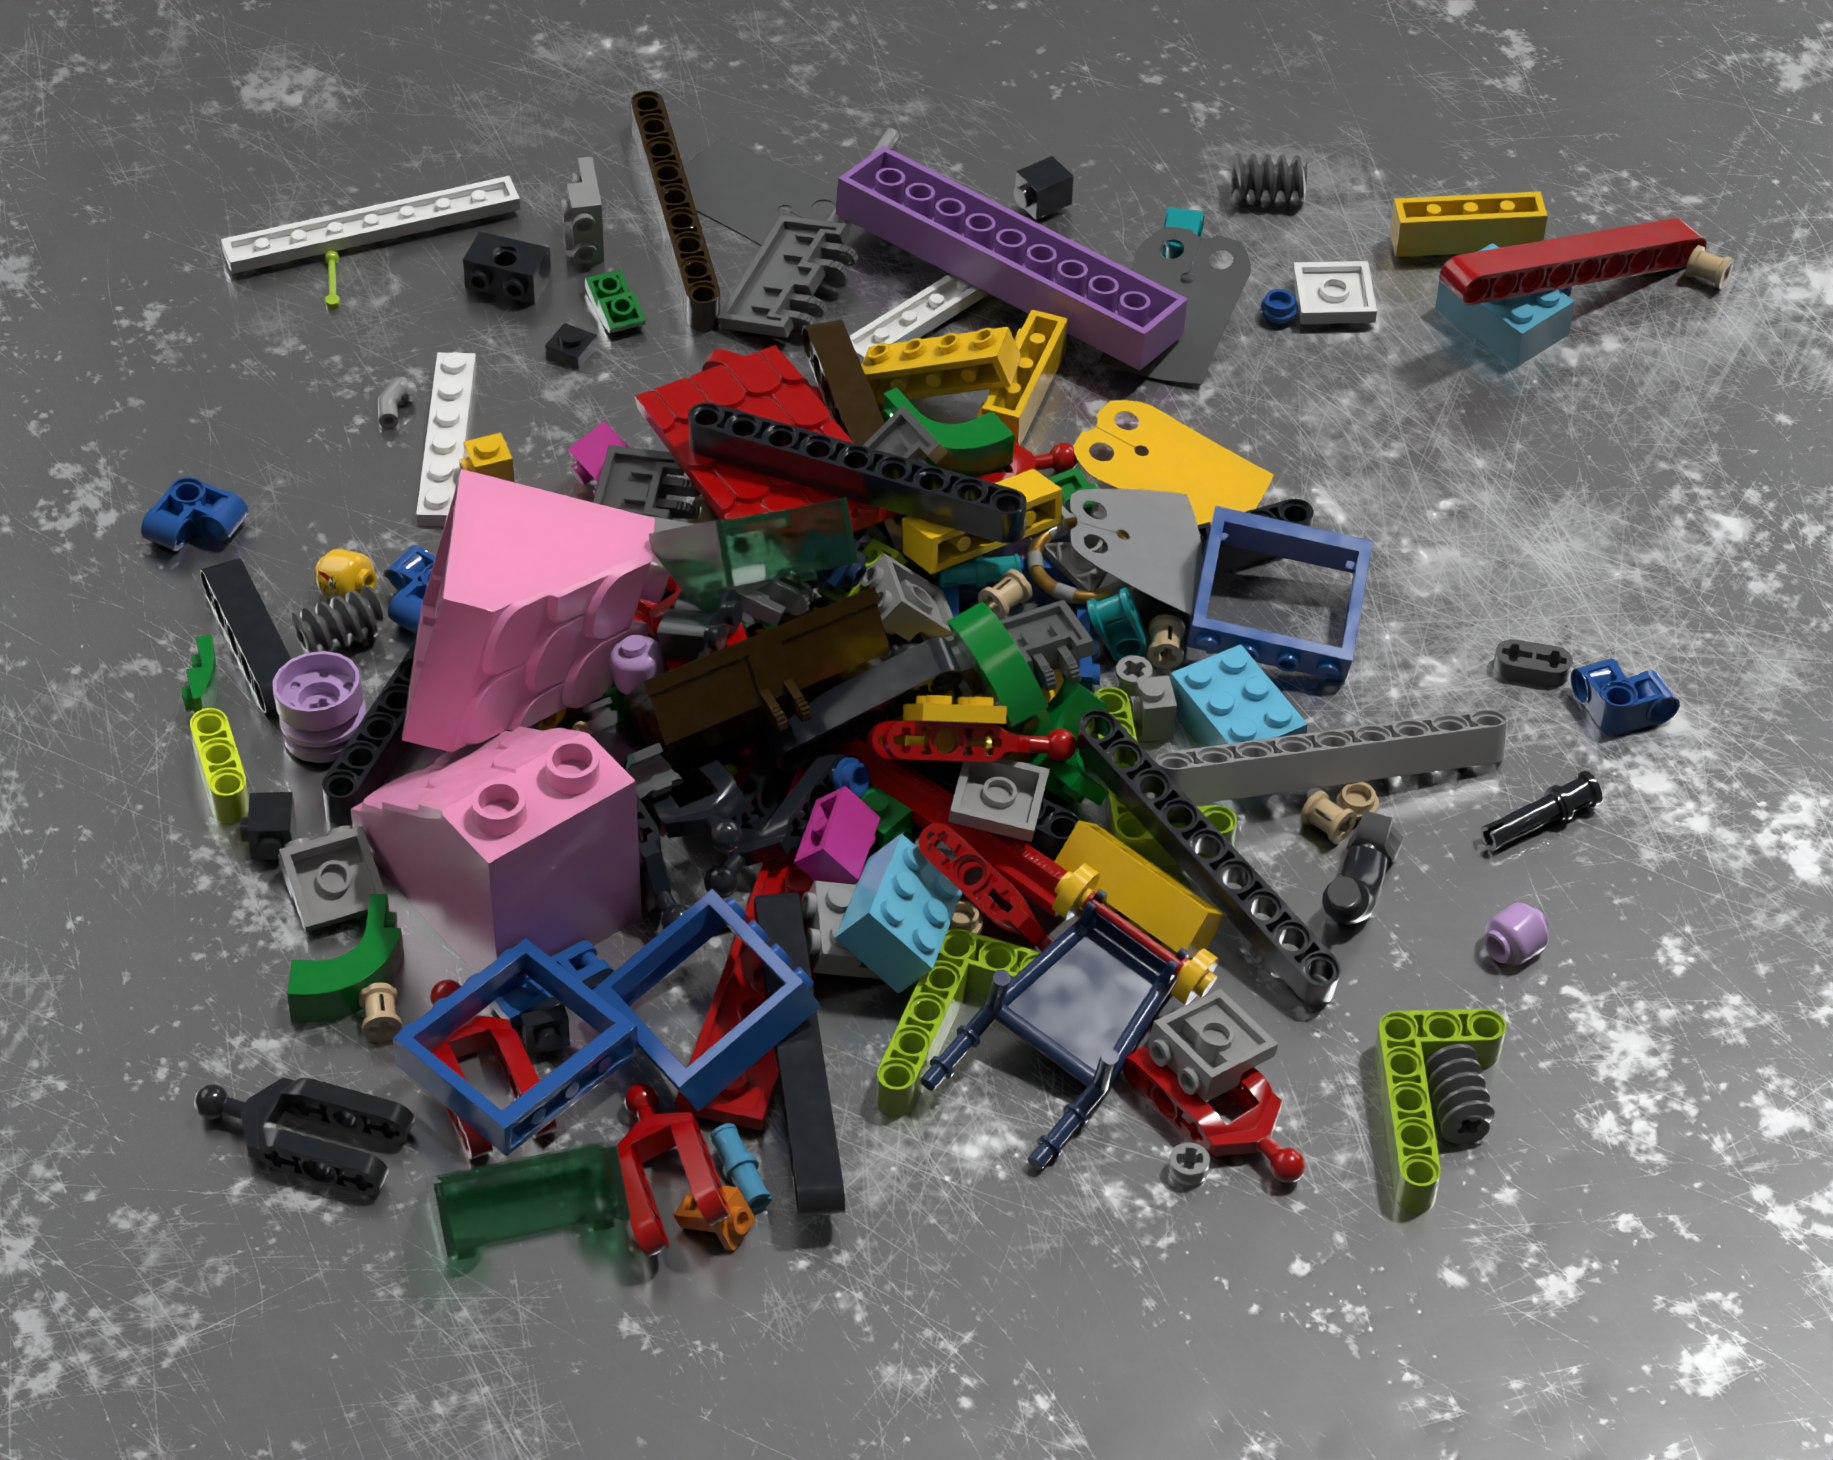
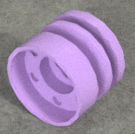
M327 651L305 653L289 660L278 670L273 679V695L277 713L280 716L282 737L289 752L304 761L317 763L335 761L367 714L360 673L354 662L339 653Z

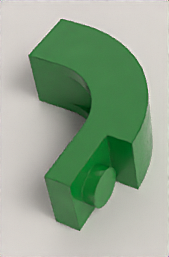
M897 387L883 393V411L881 415L885 423L904 405L948 451L937 464L927 456L924 460L929 465L967 476H977L993 472L1013 463L1015 435L993 411L965 423L946 424L933 421L922 415Z
M981 602L948 620L947 623L961 655L980 676L991 697L994 698L995 705L1007 706L1006 724H1004L1006 730L1014 735L1047 736L1053 731L1054 726L1046 710L1049 706L1020 649L995 613L984 602Z
M1061 672L1064 683L1058 693L1048 703L1049 707L1046 710L1054 729H1066L1077 740L1081 717L1092 709L1105 710L1108 705L1077 682L1071 684ZM1077 749L1075 754L1064 762L1053 761L1046 753H1028L1030 764L1049 769L1045 788L1070 804L1073 799L1082 803L1084 798H1087L1100 806L1109 794L1105 788L1087 774L1084 769L1083 759L1078 754Z
M370 894L365 934L359 944L351 951L340 957L328 960H291L287 990L291 1022H322L354 1014L364 1009L359 1003V993L363 988L373 983L381 982L390 985L394 983L403 964L404 949L401 928H397V912L389 911L388 894Z

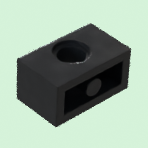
M479 231L463 258L465 288L536 304L551 277L550 247Z

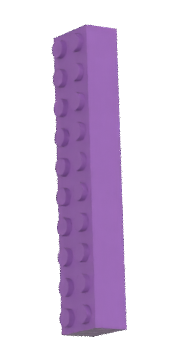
M885 146L880 147L838 178L836 215L1028 314L1032 309L1068 318L1067 334L1139 371L1183 336L1188 299Z

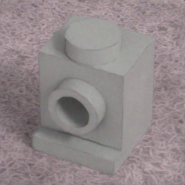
M1160 676L1136 679L1135 696H1130L1129 701L1137 742L1173 740L1177 704L1170 677Z

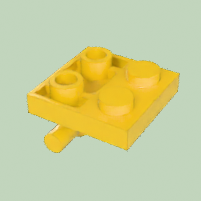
M926 695L916 696V704H903V721L1006 724L1007 706H994L993 697H958V705L952 704V696ZM947 729L940 730L935 736V747L943 754L950 752L955 744L953 734ZM925 734L924 736L906 735L905 747L906 745H924ZM989 737L966 738V746L983 747L985 753H988V749L992 747V740Z

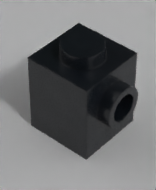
M1050 156L1016 171L1015 201L1019 207L1025 209L1037 220L1072 204L1074 176L1053 156Z
M293 792L250 793L248 817H241L240 820L241 842H249L251 859H279V849L285 848L287 843L295 840L296 814Z

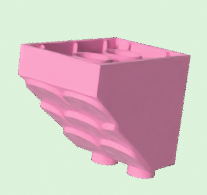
M461 469L421 605L402 740L454 752L466 745L481 743L505 730L513 731L520 726L527 728L567 707H583L603 697L602 695L611 689L614 681L610 665V653L615 645L631 635L648 637L649 623L633 620L639 600L642 599L659 604L666 588L671 567V555L653 551L655 518Z
M521 726L512 732L503 731L481 743L469 744L454 752L447 751L434 764L391 781L371 793L361 804L351 808L353 828L363 826L378 869L475 973L483 971L495 962L502 952L510 948L512 949L525 938L551 957L583 940H588L594 946L642 918L636 781L588 733L564 728L541 731Z

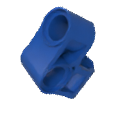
M183 477L174 481L161 499L148 510L142 521L141 536L146 540L174 551L181 549L188 539L195 534L205 535L218 541H227L248 516L249 509L245 501L233 492L221 490L197 478Z
M412 545L384 571L383 576L388 578L394 588L399 591L389 605L388 617L394 623L417 635L421 605L435 556L418 545Z
M1610 658L1575 668L1571 672V685L1577 700L1585 706L1597 723L1598 728L1609 735H1624L1630 731L1650 725L1665 723L1674 717L1679 710L1680 701L1657 671L1648 670L1627 678L1618 662Z

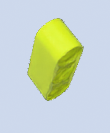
M205 708L197 711L190 719L195 758L215 819L227 824L240 822L241 817H247L249 811L246 776L227 716L219 709Z

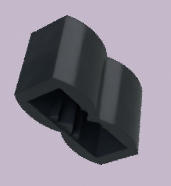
M695 585L684 587L676 599L674 608L665 613L657 629L662 657L696 660L723 649L727 636L731 634L735 626H739L743 616L742 604L737 599L736 589Z

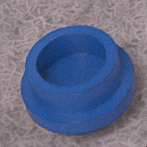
M1275 289L1268 292L1262 300L1260 312L1265 319L1273 323L1282 324L1292 321L1297 316L1298 304L1291 292Z
M843 758L832 774V784L835 791L846 786L857 797L863 796L870 784L868 767L864 763H860L856 758Z

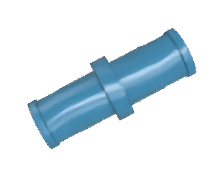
M729 1123L717 1127L711 1132L710 1140L724 1164L722 1172L726 1180L739 1188L752 1212L764 1209L770 1204L772 1197L757 1171L759 1163L752 1153H748L734 1124Z

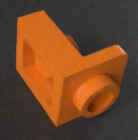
M722 1185L731 1211V1217L711 1227L705 1221L692 1190H690L673 1214L680 1228L715 1232L726 1250L734 1251L755 1222V1216L739 1188Z

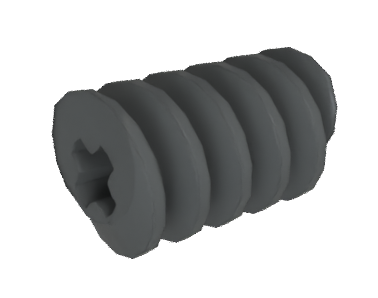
M1236 153L1232 163L1231 197L1235 189H1238L1241 200H1246L1249 190H1253L1256 201H1260L1265 190L1268 191L1270 200L1275 201L1278 192L1282 191L1285 201L1290 202L1293 192H1297L1300 202H1304L1307 189V162L1303 166L1300 156L1295 155L1290 166H1288L1285 155H1280L1276 165H1274L1270 154H1266L1261 165H1259L1256 154H1250L1247 163L1244 164L1241 153Z
M369 585L361 587L360 594L355 590L347 592L345 600L340 596H335L331 599L330 605L324 601L317 603L315 611L310 607L303 608L300 612V617L295 613H291V622L302 648L308 653L318 652V645H322L327 652H333L334 639H337L343 648L348 647L347 634L351 633L357 642L363 641V628H367L373 637L377 636V623L383 622V612L376 594Z
M1455 1044L1444 1047L1430 1054L1424 1061L1428 1089L1432 1096V1103L1437 1111L1436 1116L1441 1125V1133L1445 1140L1455 1144H1468L1482 1140L1489 1133V1122L1494 1118L1495 1114L1492 1104L1489 1103L1490 1094L1485 1089L1486 1082L1481 1075V1066L1476 1061L1477 1053L1474 1047L1467 1044Z

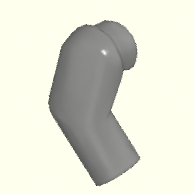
M398 377L393 379L379 395L377 402L381 426L391 428L398 423L397 404L400 399L404 402L412 400L411 396H415L417 391L415 383L407 381L406 377Z

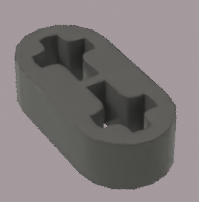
M1509 639L1498 644L1493 664L1497 674L1506 679L1545 686H1561L1568 682L1570 678L1573 658L1564 648ZM1509 658H1515L1517 661H1510ZM1549 665H1556L1557 668L1549 667Z

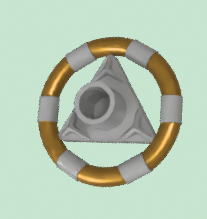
M1076 517L1062 519L1061 524L1039 532L1029 546L1026 556L1029 574L1042 590L1056 599L1065 600V602L1071 604L1087 605V601L1094 598L1096 601L1119 594L1122 588L1126 587L1129 591L1134 588L1119 579L1104 588L1098 589L1107 575L1106 571L1082 557L1074 550L1071 542L1050 543L1070 533L1071 529L1077 525ZM1123 530L1116 532L1117 536L1123 540L1130 538L1129 534ZM1087 535L1084 538L1085 545L1091 551L1105 553L1108 550V546L1102 538L1096 535ZM1043 551L1044 555L1079 589L1056 582L1046 573L1042 557Z

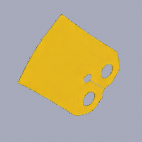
M1109 401L1095 415L1097 418L1096 426L1091 430L1082 431L1073 446L1077 460L1088 474L1117 489H1142L1187 494L1197 525L1211 522L1215 506L1242 512L1256 509L1274 474L1220 446L1159 409L1138 401ZM1129 412L1137 417L1139 424L1135 429L1125 430L1116 425L1114 418L1118 413ZM1103 443L1112 448L1114 456L1109 461H1099L1091 456L1089 449L1093 444ZM1135 447H1146L1149 451L1148 455H1137Z

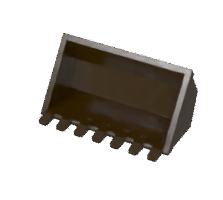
M875 586L833 604H829L823 597H818L809 605L811 613L796 617V615H791L790 612H784L779 622L781 625L766 630L761 623L750 625L746 628L749 638L699 659H688L689 663L643 681L628 695L625 694L626 697L619 702V705L624 714L629 716L647 747L660 743L663 750L660 754L669 764L764 726L769 721L774 726V729H776V732L786 730L788 725L785 712L790 709L794 711L800 722L810 720L812 715L806 701L889 659L891 650L877 602H879Z

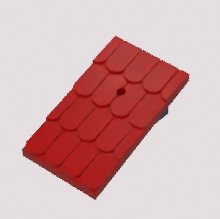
M776 345L760 350V353L754 352L729 361L724 366L718 365L696 373L688 379L685 377L655 388V391L649 390L635 396L637 409L757 569L801 553L816 527L837 537L840 531L848 535L901 515L900 513L740 468L692 452L689 446L688 413L694 405L705 402L715 403L854 443L830 416L829 409L806 385L804 377Z

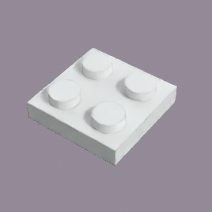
M1368 261L1294 262L1292 274L1300 324L1376 323L1377 308Z

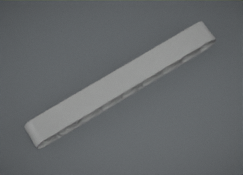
M1477 710L1172 751L1157 756L1156 763L1194 804H1202L1497 763L1505 758L1508 718L1499 711Z

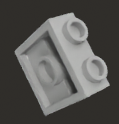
M593 157L578 158V173L572 174V183L567 184L568 199L561 200L563 221L569 222L570 228H563L565 251L572 250L575 265L604 262L602 203Z
M885 553L875 564L866 568L861 585L867 589L875 586L879 599L877 605L887 634L894 635L896 633L909 642L918 633L926 640L952 635L947 621L952 619L953 616L943 590Z
M1006 758L992 762L963 761L948 822L1032 842L1049 769Z
M340 826L327 832L325 837L311 841L309 838H298L287 843L285 848L279 849V864L291 900L294 899L305 933L368 915L370 894H385L363 826L352 829L350 826Z
M815 881L809 892L803 894L801 913L802 917L807 920L808 930L805 939L813 973L881 979L835 939L856 885Z
M1218 989L1155 1020L1148 1047L1152 1060L1158 1066L1168 1065L1178 1075L1179 1085L1185 1093L1189 1095L1196 1093L1207 1102L1239 1086L1243 1072L1275 1057L1278 1043L1222 989Z

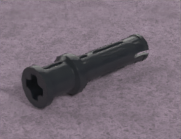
M1584 770L1576 774L1575 780L1561 787L1553 785L1547 788L1544 797L1482 826L1480 829L1482 840L1485 845L1490 844V850L1495 851L1506 843L1520 838L1554 820L1567 821L1573 817L1574 812L1586 806L1595 807L1601 804L1603 797L1600 785L1589 771Z

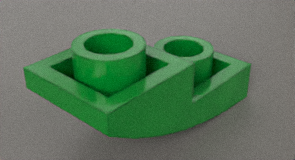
M621 269L585 278V288L589 298L609 333L646 325V319L634 290H629Z
M212 634L196 637L198 654L191 655L192 668L186 669L188 686L181 688L185 712L193 711L195 714L197 711L205 708H214L218 691V671Z

